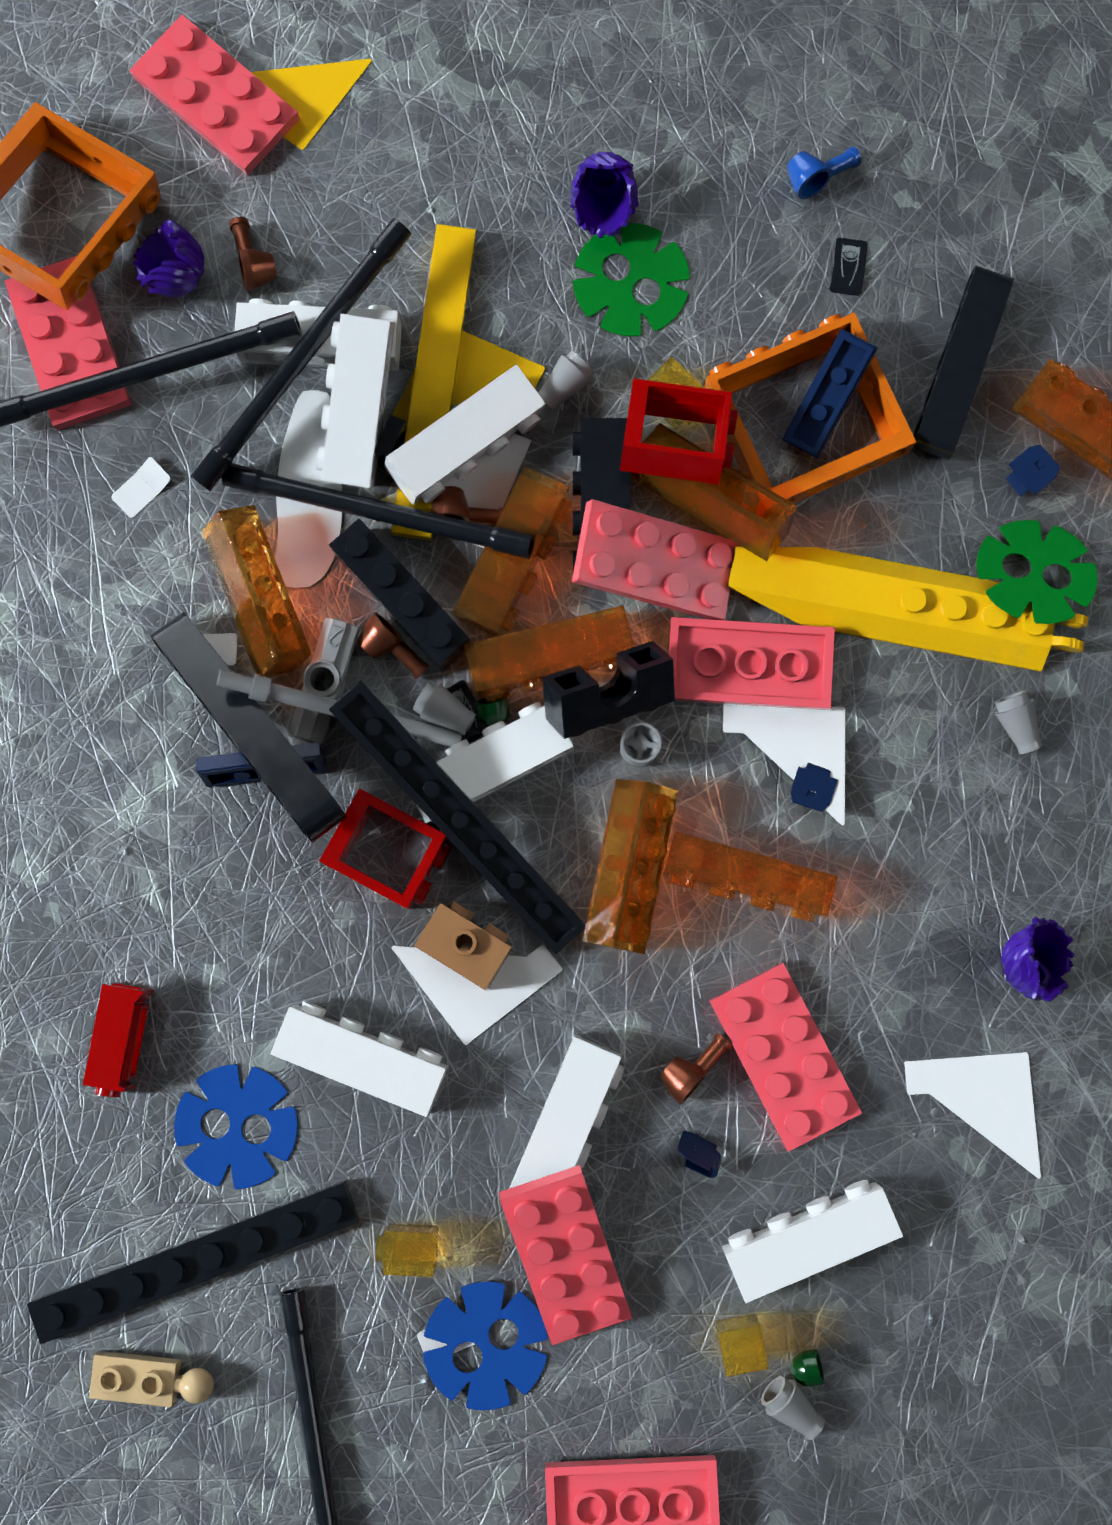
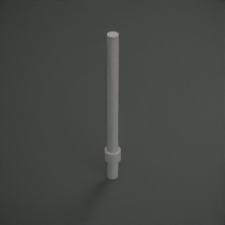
M220 669L216 686L249 694V699L264 703L267 699L334 716L329 711V708L338 700L271 683L272 678L254 674L252 678ZM394 715L412 736L450 747L461 741L462 734L457 731Z

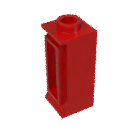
M111 983V985L102 984L83 1079V1085L96 1087L95 1094L106 1097H120L121 1092L135 1088L136 1084L130 1083V1080L136 1077L149 1004H145V1001L153 993V989Z

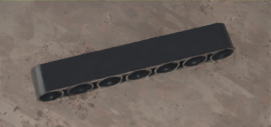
M182 612L150 635L168 662L311 843L347 818L336 800L256 700L249 699V694L216 686L220 669L232 672V670L185 612Z

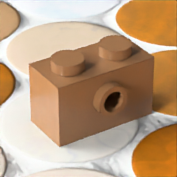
M453 901L450 908L440 903L414 946L480 988L488 990L513 950V947L506 943L510 936L488 923L485 930L474 924L471 920L475 914Z

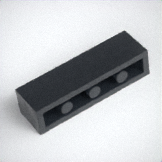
M581 418V432H573V456H581V471H573V496H581V511H573V535H580L586 502L592 499L630 510V472L620 471L627 418ZM573 551V572L577 551Z
M360 518L329 544V547L340 562L442 673L472 647L471 641L464 631Z

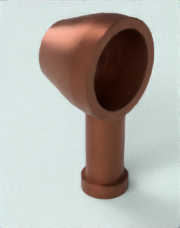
M245 217L231 219L229 227L234 235L245 290H255L275 280L276 269L273 255L270 252L253 249L248 219Z
M444 486L445 490L434 499L431 505V513L477 524L496 525L505 528L506 508L469 507L464 491L456 486Z
M375 612L368 619L357 641L372 658L377 659L392 652L412 673V677L415 680L430 667L427 662L424 663L404 642L399 632L384 617Z
M716 1033L713 1041L694 1063L680 1057H675L662 1072L660 1078L670 1095L680 1105L696 1090L726 1051L729 1052L733 1047L726 1038Z

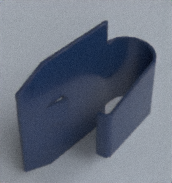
M1041 445L1032 446L1008 464L1013 472L1005 480L1019 496H1022L1029 490L1036 495L1056 478L1060 466Z
M808 762L806 768L798 766L791 788L792 802L823 812L831 803L837 779L830 777L831 770Z
M683 1131L677 1150L686 1158L685 1167L708 1178H715L717 1176L722 1161L721 1154L716 1151L717 1145L693 1132Z

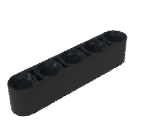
M977 265L974 266L964 289L913 436L916 444L913 448L947 460L951 458L961 435L1014 278Z

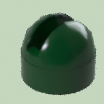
M506 695L490 696L475 702L477 715L483 724L491 726L500 721L506 723L510 709Z
M806 1350L796 1354L791 1362V1372L795 1380L803 1386L823 1385L824 1373L818 1350Z

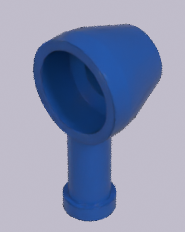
M850 147L846 149L845 153L823 162L806 151L800 152L787 165L792 188L800 199L811 198L828 184L831 177L849 168L860 166L861 155L856 147Z

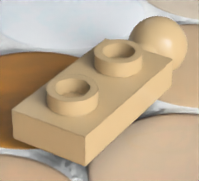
M98 1351L93 1357L89 1398L171 1408L177 1403L178 1393H181L187 1402L199 1404L211 1396L214 1389V1380L212 1375L203 1368H193L184 1375H180L181 1359Z

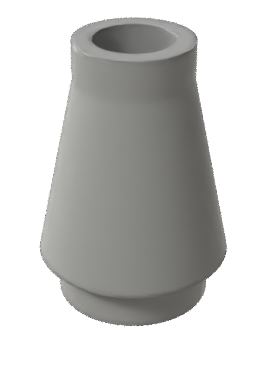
M571 350L566 356H560L538 394L546 403L545 405L554 411L560 404L591 382L588 379L595 372L577 353Z
M430 682L423 688L413 707V711L420 714L419 719L458 731L463 735L468 732L477 715L464 706L441 684L435 686Z
M1026 690L1007 695L994 702L998 710L994 714L1016 745L1019 754H1026L1043 746L1039 734L1034 698L1029 699Z
M779 1376L772 1380L765 1388L761 1397V1403L766 1407V1414L796 1430L808 1440L816 1438L821 1433L825 1425L824 1418L817 1413L794 1380H787L783 1376Z

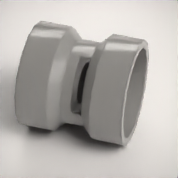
M644 722L634 723L628 726L622 734L619 745L620 754L628 764L635 767H645L653 763L657 758L662 746L661 736L658 730L651 724Z

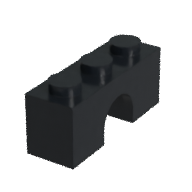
M654 641L617 652L616 672L613 678L601 687L580 665L542 677L546 720L566 739L583 735L587 731L607 724L618 723L622 719L642 712L656 710L660 706L674 702L673 658Z

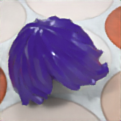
M598 152L597 154L592 153L590 157H586L583 163L579 164L575 177L572 180L570 207L574 209L578 226L582 227L584 231L588 230L591 235L596 234L601 239L604 235L613 236L619 234V230L623 226L626 227L628 225V219L631 215L635 214V208L639 206L638 186L632 171V163L622 156L611 152Z
M171 219L166 220L159 228L154 230L153 234L148 235L143 241V245L137 248L136 253L133 254L135 260L132 264L135 266L138 274L136 280L141 281L143 288L148 286L149 293H156L164 297L180 298L185 296L198 285V281H200L205 272L204 253L201 246L188 231Z
M1034 917L1032 924L1013 934L1003 947L1001 964L1003 965V973L1006 975V981L1010 982L1015 991L1035 1001L1043 1000L1050 1002L1058 995H1062L1064 989L1068 988V984L1061 977L1070 972L1071 967L1074 966L1071 959L1075 954L1067 948L1073 941V938L1066 935L1065 929L1060 927L1056 921Z

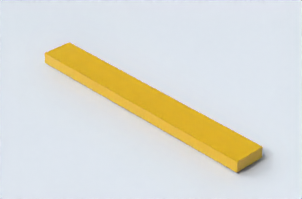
M441 224L436 226L404 444L451 411L476 241V229ZM398 487L395 504L430 512L434 500L426 504L421 499L412 505ZM392 524V536L432 541L433 534Z

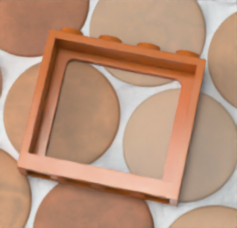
M34 102L0 142V200L39 154L44 151L55 154L126 196L59 279L0 245L1 272L68 311L76 300L79 301L85 297L90 288V283L100 271H105L110 266L114 253L123 242H128L132 239L137 225L147 213L150 214L156 209L161 196L154 171L44 106Z
M855 312L844 317L841 314H835L823 320L819 324V328L805 333L804 330H798L786 336L782 340L783 343L771 349L768 346H761L748 353L746 359L734 365L731 362H724L714 367L709 372L710 375L706 377L704 388L732 392L733 395L735 392L829 352L841 329L868 343L869 341ZM874 356L856 391L880 441L775 487L772 486L738 414L734 435H727V441L734 444L733 454L763 517L909 454L916 444V440L876 356ZM731 400L730 409L737 410L733 401Z

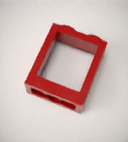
M633 378L620 471L719 485L722 469L731 468L734 444L727 443V435H734L738 416V410L730 409L732 392ZM645 415L714 424L715 433L712 453L641 443Z
M359 788L345 813L347 818L340 822L319 862L406 909H411L414 903L421 905L432 886V883L426 881L434 866L441 869L452 847L446 844L449 839L439 830ZM373 808L432 839L403 894L344 862Z

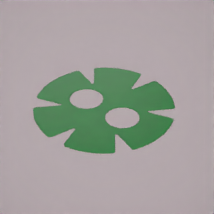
M628 223L626 227H622V246L618 244L614 236L604 235L603 238L599 239L597 235H594L581 249L576 259L575 267L596 276L573 280L574 294L580 308L587 317H591L604 307L609 306L600 325L602 329L622 336H640L641 313H643L652 329L658 331L669 324L681 311L688 292L667 283L688 280L690 278L689 267L683 252L676 242H672L654 253L662 231L644 224ZM620 254L628 259L630 271L624 279L614 281L604 275L602 264L609 255ZM644 278L654 280L660 287V296L651 305H642L633 297V286L637 281Z
M1038 520L1014 521L999 527V530L1010 546L991 536H987L981 544L976 560L978 578L1003 580L987 589L985 593L995 605L1015 618H1020L1028 603L1032 602L1035 623L1052 624L1064 622L1075 617L1074 611L1064 596L1083 607H1088L1095 595L1098 582L1095 564L1071 563L1072 560L1085 554L1088 551L1087 548L1074 535L1057 525L1052 527L1046 539L1042 541L1040 522ZM1010 554L1023 555L1031 564L1030 573L1023 578H1014L1008 575L1003 569L1002 563L1004 558ZM1052 564L1061 565L1070 572L1071 582L1062 589L1052 588L1044 581L1043 570Z

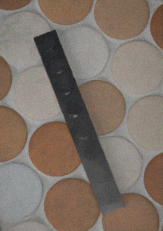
M362 680L356 683L329 708V711L555 954L560 952L587 927Z
M346 1180L36 1298L27 1303V1307L39 1342L43 1344L358 1223L360 1219Z

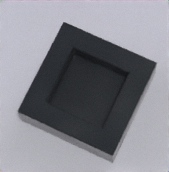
M391 414L375 448L376 458L382 464L385 463L386 456L402 446L405 441L406 421Z

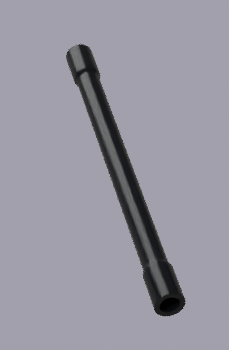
M395 218L391 219L350 277L219 444L210 450L192 473L191 477L209 491L213 489L231 466L237 453L331 335L334 321L340 322L341 313L347 314L383 267L392 261L410 238L412 233Z
M295 311L260 321L254 326L29 395H18L0 401V427L29 419L38 413L254 347L272 345L301 336L302 330Z
M232 463L222 476V484L227 487L256 494H269L489 547L496 552L530 559L534 550L535 535L503 527L494 528L268 474L260 469Z
M304 1288L289 1289L279 1293L284 1331L288 1336L316 1525H338L309 1338L310 1324Z

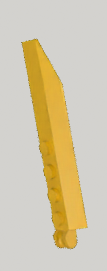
M735 547L728 582L729 588L799 625L835 627V632L1039 672L1044 667L1050 649L1075 653L1083 652L1085 642L1072 637L1053 636L1055 624L1079 629L1087 627L1089 619L1085 615L1075 613V617L1064 622L1037 624L1033 618L1032 602L1028 603L1020 618H1015L990 600L985 591L1000 582L819 547Z

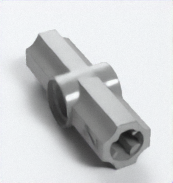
M325 617L311 663L303 673L304 685L302 691L338 700L345 690L344 679L360 632L359 627L341 620ZM324 672L332 673L334 676L332 686L328 690L317 691L315 688L317 676ZM296 707L288 735L311 743L319 742L320 745H324L332 716Z

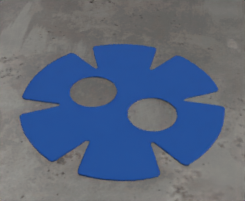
M236 1064L212 1069L197 1078L196 1081L207 1097L208 1102L189 1092H185L177 1107L174 1121V1134L177 1146L202 1143L185 1158L184 1162L188 1168L205 1182L218 1187L228 1165H231L234 1189H244L258 1185L275 1175L274 1169L263 1152L265 1151L283 1161H287L297 1136V1116L294 1107L270 1110L273 1105L287 1094V1090L267 1072L252 1067L243 1089H241L238 1066ZM211 1109H220L229 1117V1130L221 1138H210L201 1129V1119ZM251 1115H262L270 1123V1135L261 1144H251L242 1135V1124Z
M477 1282L461 1287L466 1313L448 1297H445L433 1311L424 1332V1337L447 1344V1346L423 1353L424 1363L432 1382L450 1401L454 1400L464 1386L470 1382L466 1407L473 1410H494L510 1405L505 1379L513 1384L522 1394H527L539 1379L547 1359V1355L524 1348L525 1345L544 1341L548 1338L539 1310L520 1291L501 1310L505 1285L502 1283ZM500 1319H508L518 1328L517 1342L508 1349L496 1348L489 1339L491 1325ZM464 1342L476 1344L482 1352L481 1365L470 1373L459 1371L453 1363L454 1350Z

